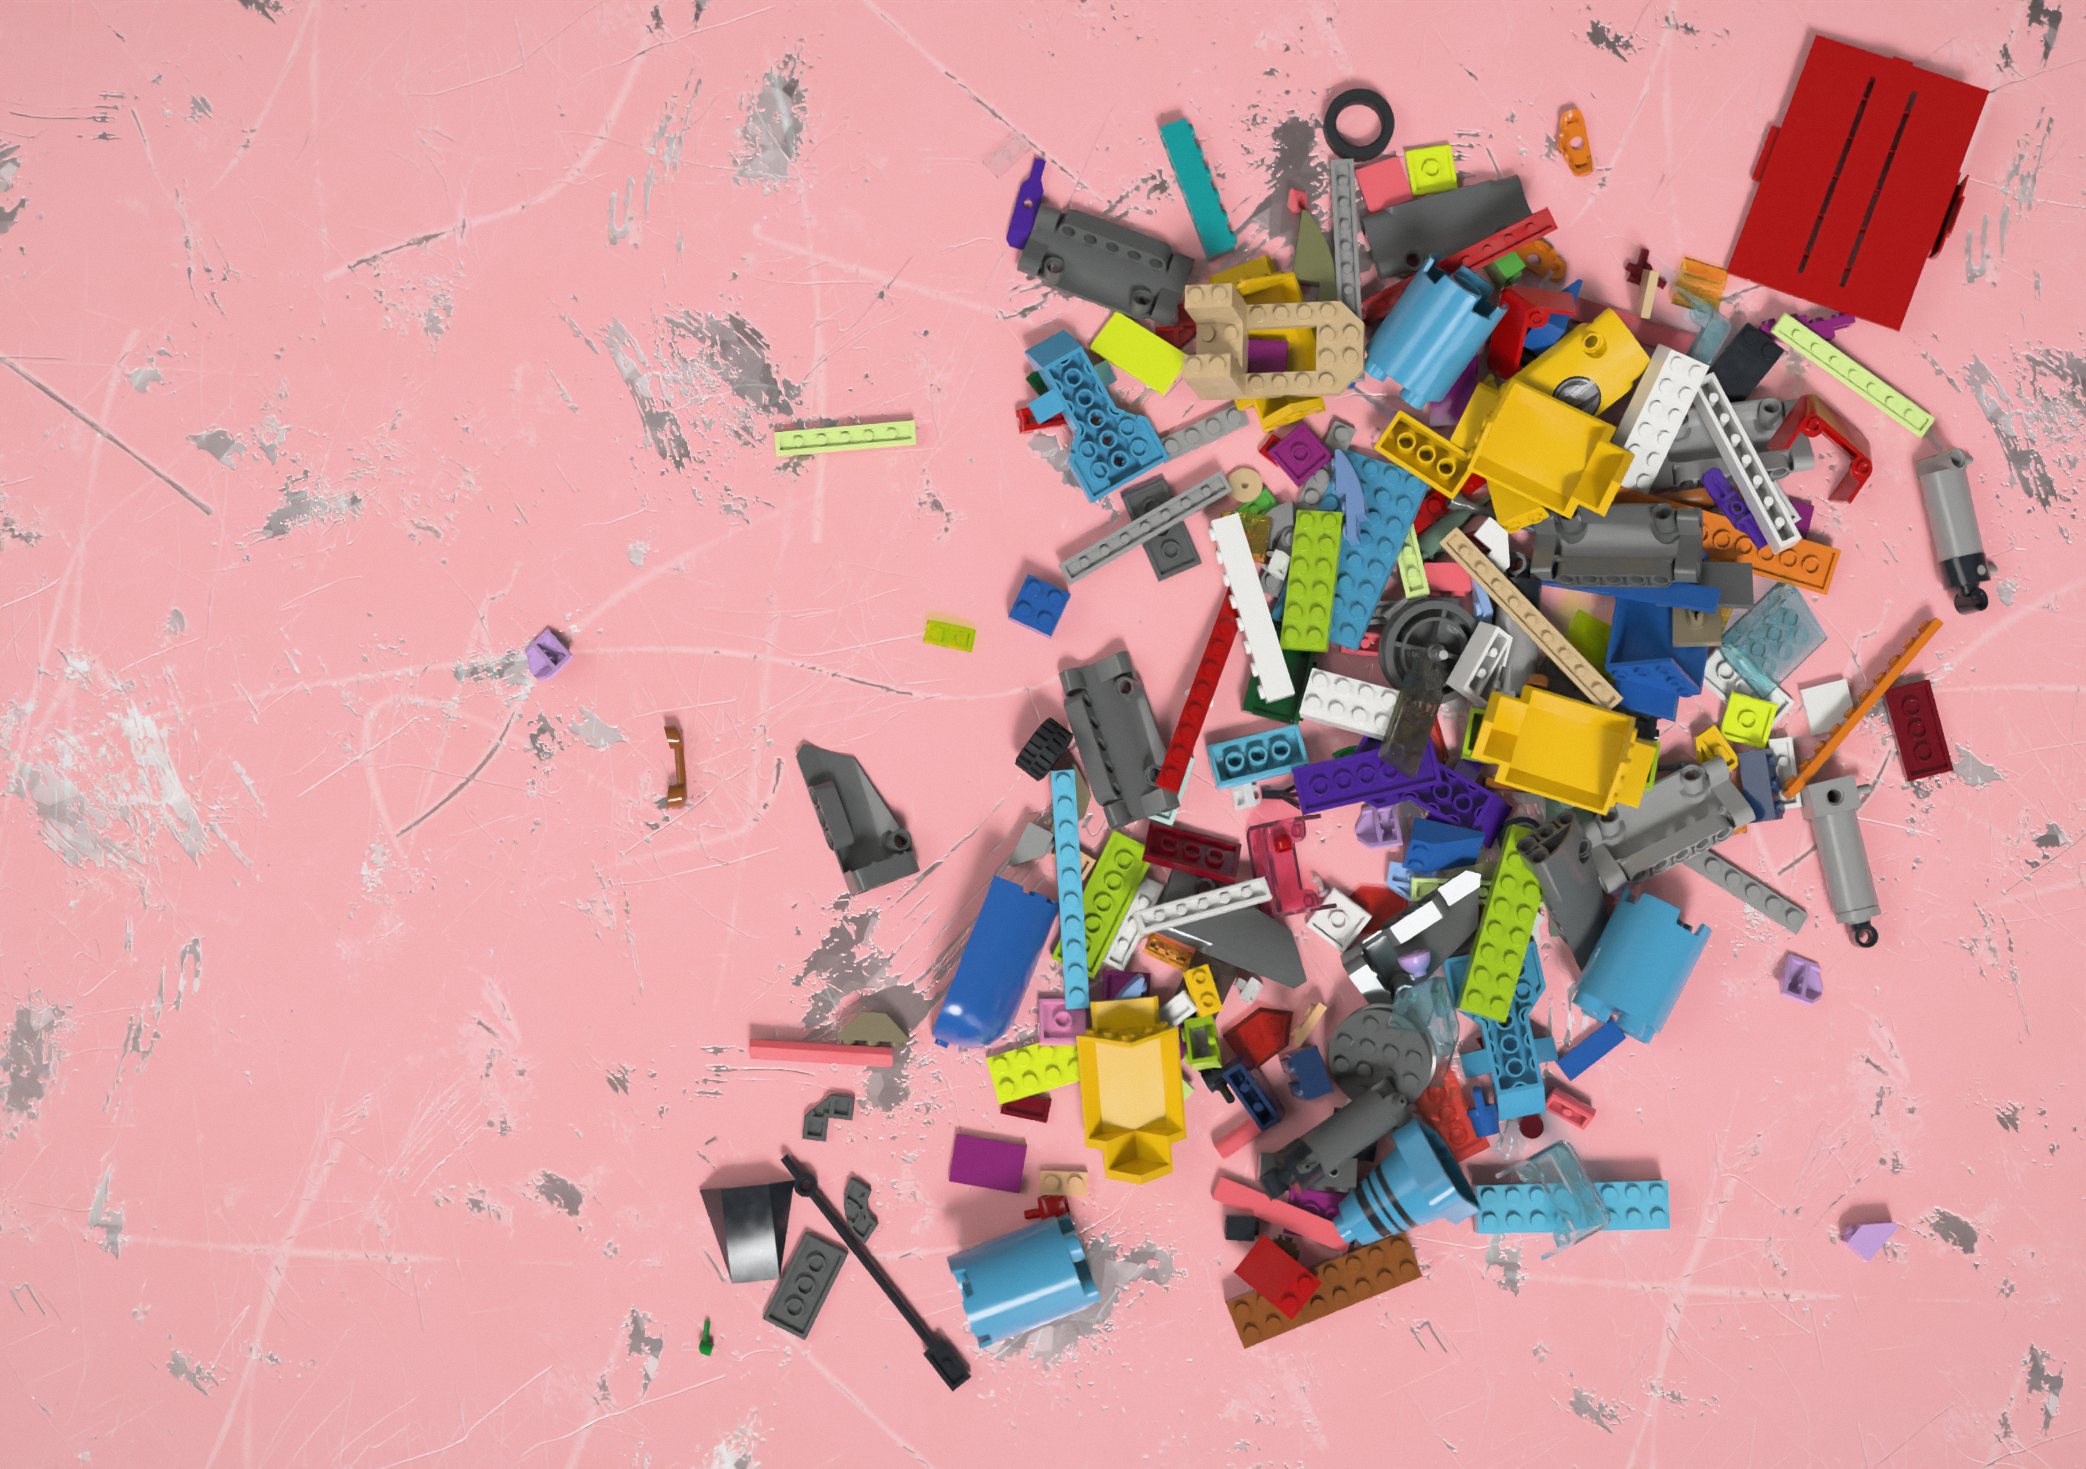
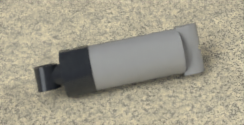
M1954 448L1920 459L1916 464L1918 480H1921L1938 558L1943 591L1956 589L1958 593L1954 598L1955 609L1961 615H1968L1987 608L1988 596L1983 589L1979 588V585L1991 581V574H1996L1998 568L1996 565H1988L1967 477V465H1971L1974 459L1971 455L1965 456L1959 448Z
M1511 552L1509 554L1510 566L1506 570L1508 572L1507 579L1540 612L1542 582L1529 578L1532 559L1521 552ZM1522 560V567L1516 570L1517 562ZM1493 600L1494 625L1513 637L1506 666H1502L1498 680L1501 681L1500 689L1496 688V692L1520 698L1526 677L1531 674H1537L1538 646ZM1473 702L1471 703L1472 708L1486 710L1484 707L1475 705Z

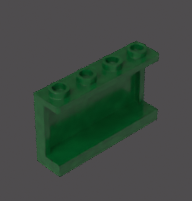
M1273 621L1280 644L1282 625L1276 624ZM1281 649L1295 694L1291 697L1266 704L1265 699H1260L1257 691V686L1260 685L1258 676L1253 677L1251 672L1241 712L1290 725L1298 724L1299 721L1303 722L1304 719L1300 717L1299 711L1311 670L1317 667V662H1314L1315 653L1320 652Z

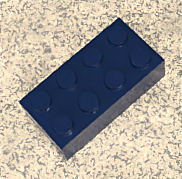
M1307 1044L1282 1053L1283 1059L1279 1061L1283 1072L1290 1076L1291 1081L1288 1082V1086L1292 1096L1307 1102L1334 1092L1317 1045Z

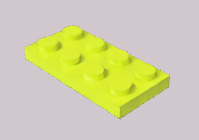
M1039 1043L986 1058L999 1105L1080 1082L1077 1046H1039Z

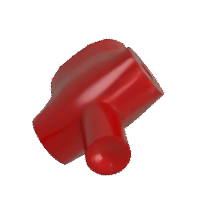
M1066 1195L1040 1196L1037 1198L1038 1208L1024 1211L1026 1220L1035 1218L1044 1220L1054 1215L1059 1217L1066 1213H1069L1070 1216Z

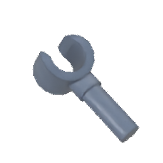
M1682 761L1674 764L1658 765V771L1680 770L1691 763L1689 761Z

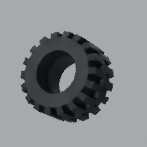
M1053 718L1046 719L1023 747L1016 758L1015 765L1036 781L1042 780L1073 740V734Z

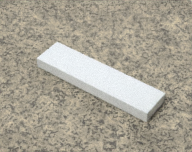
M1145 876L1143 877L1103 962L1121 971L1125 970L1141 937L1132 913L1155 906L1165 887L1164 885Z

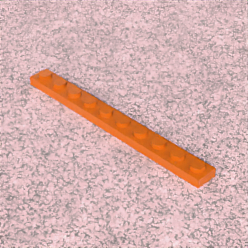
M1937 617L1930 621L1926 619L1917 628L1919 633L1916 637H1910L1902 646L1904 651L1890 659L1887 663L1890 667L1885 673L1881 671L1873 679L1875 683L1870 690L1868 688L1859 695L1858 699L1860 702L1855 707L1852 705L1843 714L1845 719L1842 723H1836L1829 730L1828 734L1830 737L1825 742L1823 740L1820 741L1813 749L1815 754L1811 759L1806 758L1799 765V773L1795 777L1793 775L1785 781L1783 784L1785 789L1781 794L1787 800L1794 798L1939 630L1944 624Z

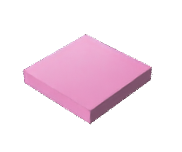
M1039 998V1046H1077L1076 1035L1086 1032L1087 1029L1086 1008L1066 1009L1065 998Z

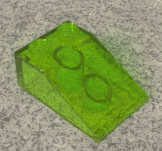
M1578 609L1564 638L1609 684L1614 686L1615 678L1605 669L1611 625Z

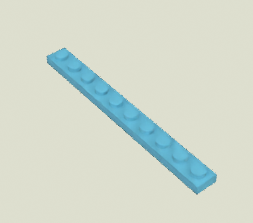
M1075 769L1050 771L1066 1009L1090 1008Z

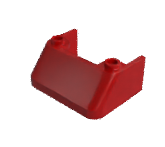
M1519 286L1504 288L1500 293L1497 307L1506 302L1509 304V309L1492 331L1487 353L1488 368L1505 381H1508L1525 368L1519 366L1527 327H1543L1547 324L1550 313L1574 316L1573 293Z
M1813 394L1803 395L1795 403L1766 447L1768 449L1788 450L1800 432L1806 437H1817L1821 433L1852 460L1849 470L1828 500L1832 503L1851 504L1873 470L1870 442L1818 396Z

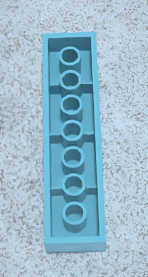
M1663 1179L1472 1184V1190L1481 1206V1211L1473 1215L1474 1232L1477 1234L1670 1229L1668 1181Z

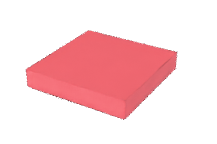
M1399 156L1354 171L1368 214L1384 211L1383 209L1414 200Z

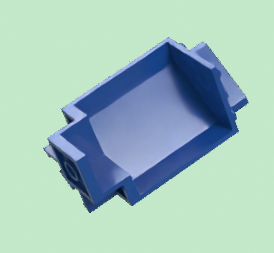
M1703 550L1702 561L1710 562V557ZM1616 597L1605 669L1615 678L1614 689L1623 697V700L1616 706L1676 722L1679 697L1689 698L1692 695L1702 694L1708 646L1673 647V607L1656 606L1653 603Z

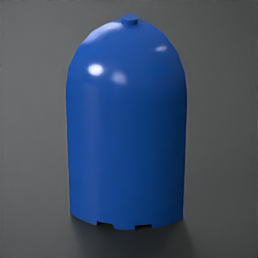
M996 875L994 876L931 1037L936 1039L935 1044L948 1048L950 1044L975 1049L989 1046L1006 1035L1017 1017L1058 914L1059 902L1034 891H1030L1029 894L1022 892L1023 886Z

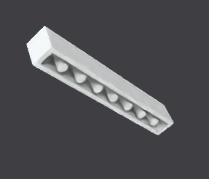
M1714 372L1705 375L1693 399L1696 409L1773 554L1775 555L1795 546L1802 537Z
M1239 513L1212 520L1210 523L1211 528H1208L1211 542H1216L1218 550L1215 551V556L1218 564H1223L1225 572L1222 573L1225 587H1230L1232 595H1229V601L1232 609H1237L1239 615L1236 618L1239 632L1244 631L1246 640L1243 641V646L1246 654H1251L1253 663H1250L1253 677L1258 676L1260 685L1257 686L1260 699H1265L1266 704L1291 697L1295 692Z

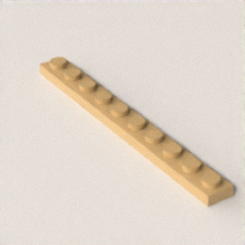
M1457 527L1439 542V545L1595 706L1612 710L1623 700V697Z

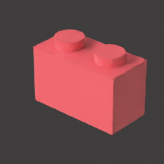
M1423 563L1430 591L1428 597H1442V594H1451L1452 598H1463L1465 594H1469L1472 591L1471 577L1458 563Z

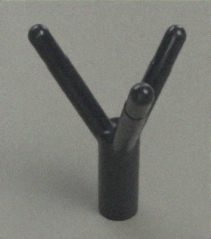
M1295 784L1284 790H1262V799L1284 800L1301 810L1297 802L1288 798L1297 797V792H1291L1296 789Z

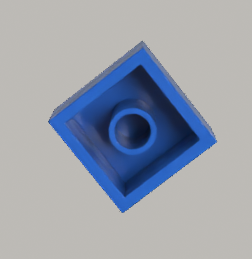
M1028 574L1009 613L1008 620L1051 640L1071 598V594Z

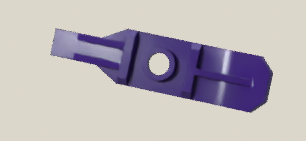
M1035 158L1030 177L1021 184L1006 237L1007 243L1012 248L1024 249L1030 237L1044 193L1041 178L1046 164L1045 160ZM1031 201L1033 206L1025 208L1024 202Z
M1713 467L1703 473L1701 481L1703 486L1734 528L1747 534L1758 550L1765 547L1768 543L1757 527L1753 514L1727 482L1722 471ZM1733 505H1737L1740 511H1735Z

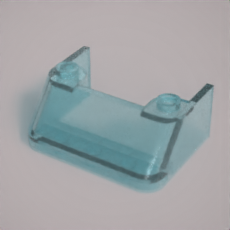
M1676 285L1671 289L1670 293L1692 304L1689 316L1694 323L1701 326L1686 356L1710 367L1731 329V322L1727 316L1709 302Z
M1435 976L1400 992L1394 998L1393 1012L1388 1028L1426 1034L1427 1029L1429 1030L1436 1047L1437 1065L1433 1079L1428 1086L1442 1088L1459 1038L1460 1025L1447 979Z
M1559 1140L1512 1163L1495 1174L1498 1179L1516 1170L1520 1179L1525 1183L1532 1184L1540 1180L1563 1221V1224L1557 1226L1553 1232V1238L1557 1245L1540 1256L1542 1261L1571 1248L1607 1227L1611 1221L1610 1212L1576 1151L1568 1141Z

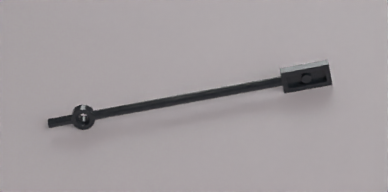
M788 1154L781 1158V1162L795 1178V1192L801 1197H810L928 1349L923 1352V1355L951 1391H955L972 1375L942 1338L937 1342L933 1340L817 1192V1178L811 1173H802ZM804 1180L810 1182L811 1186L809 1189L802 1187Z

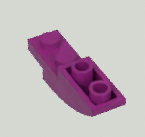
M1841 312L1831 315V319L1823 320V317L1811 319L1809 324L1806 315L1798 317V313L1790 314L1792 318L1826 342L1836 337L1834 331L1849 328L1856 323L1855 317ZM1775 319L1761 322L1762 325L1757 328L1772 341L1784 343L1769 332L1776 323Z

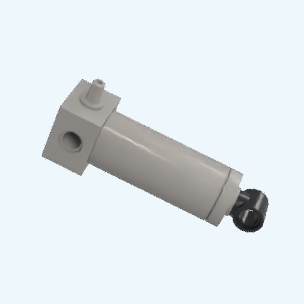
M1853 774L1804 786L1800 790L1802 803L1800 808L1803 820H1811L1836 924L1848 923L1850 926L1848 938L1854 947L1870 948L1878 940V932L1871 924V917L1880 915L1881 910L1878 905L1879 902L1855 808L1862 807L1859 795L1870 793L1871 787L1868 783L1857 786ZM1862 930L1866 931L1868 935L1864 943L1859 939V933Z

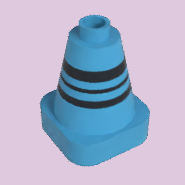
M1415 1118L1392 1133L1396 1147L1338 1204L1341 1214L1333 1218V1223L1346 1243L1357 1239L1362 1245H1366L1443 1218L1454 1225H1458L1481 1211L1479 1201L1451 1150L1439 1133L1420 1118Z

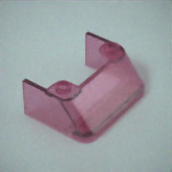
M1321 814L1296 816L1250 826L1247 830L1246 839L1253 879L1265 876L1272 895L1270 901L1258 904V910L1272 919L1337 908L1336 903L1319 906L1317 894L1312 889H1303L1295 843L1303 841L1306 836L1305 822L1320 819ZM1280 834L1288 835L1293 841L1294 849L1283 853H1276L1274 847L1275 838Z

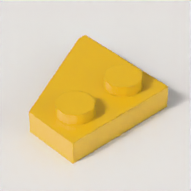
M1714 724L1693 737L1697 766L1717 755L1723 757L1729 771L1739 765L1737 755Z

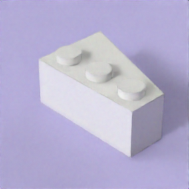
M1480 621L1446 684L1475 705L1486 708L1492 690L1500 689L1501 681L1498 680L1502 666H1506L1513 637L1498 626Z

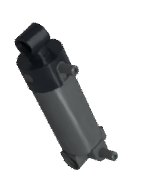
M1385 1076L1366 1088V1092L1301 1137H1297L1281 1150L1275 1152L1273 1159L1277 1167L1270 1169L1257 1179L1269 1200L1272 1201L1290 1189V1186L1301 1195L1392 1129L1400 1128L1410 1121L1413 1117L1406 1107L1407 1100L1402 1093L1396 1092Z

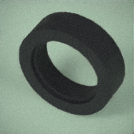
M1357 88L1345 91L1338 95L1328 107L1323 123L1325 141L1333 153L1342 159L1354 158V162L1372 160L1387 148L1395 127L1394 114L1389 103L1372 90ZM1352 105H1363L1369 107L1378 115L1381 123V133L1373 143L1366 146H1354L1341 138L1337 131L1336 120L1345 108Z

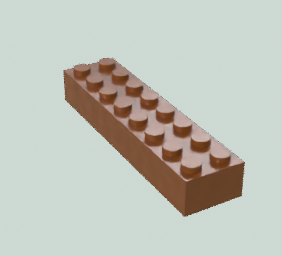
M1405 1232L1366 1245H1361L1347 1251L1346 1254L1341 1253L1307 1267L1306 1269L1317 1277L1322 1284L1293 1320H1290L1254 1289L1226 1300L1225 1304L1241 1344L1246 1349L1421 1278L1423 1275Z

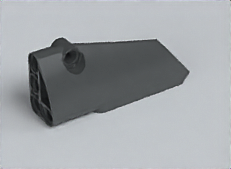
M803 744L795 757L827 845L831 851L835 852L850 896L859 895L920 872L914 852L910 846L912 842L911 834L899 827L855 758ZM895 836L901 839V846H898L895 843Z
M1566 810L1520 839L1516 844V849L1525 868L1537 878L1543 890L1541 898L1561 939L1569 946L1580 971H1583L1610 917L1591 852L1592 842L1585 836L1576 813L1572 810Z
M1172 869L1158 905L1200 894L1198 886L1204 881L1210 885L1208 891L1222 887L1209 878ZM1253 906L1155 932L1194 947L1206 955L1293 989L1307 982L1292 931Z
M1465 869L1386 920L1381 925L1380 930L1340 955L1345 971L1368 1004L1388 1003L1397 1006L1411 1004L1416 999V991L1478 928L1480 873ZM1419 949H1429L1431 960L1426 969V975L1413 978L1411 973L1405 971L1398 962L1399 956ZM1404 987L1410 988L1406 993H1399Z

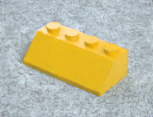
M1401 410L1398 411L1373 448L1451 500L1456 497L1472 474L1471 471L1467 470L1471 460L1467 459L1468 453Z

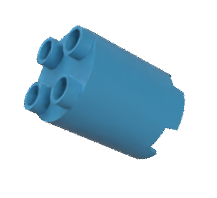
M1432 252L1365 346L1368 356L1365 358L1364 371L1376 380L1384 382L1389 376L1402 385L1403 388L1399 392L1400 397L1409 405L1419 410H1422L1427 402H1441L1509 309V304L1506 302L1495 309L1487 301L1494 287L1463 264L1452 274L1436 267L1442 257L1436 252Z
M1626 887L1573 988L1576 995L1572 1003L1581 1008L1580 1011L1585 1015L1604 1024L1607 1023L1611 1014L1617 1016L1615 1024L1624 1029L1623 1033L1649 1045L1654 1034H1661L1713 931L1706 924L1701 923L1695 934H1693V927L1678 918L1679 908L1647 893H1643L1638 902L1634 904L1637 897Z
M1069 1213L1059 1217L1054 1215L946 1256L950 1272L955 1276L963 1297V1301H961L973 1335L977 1337L980 1349L1089 1308V1305L1101 1301Z

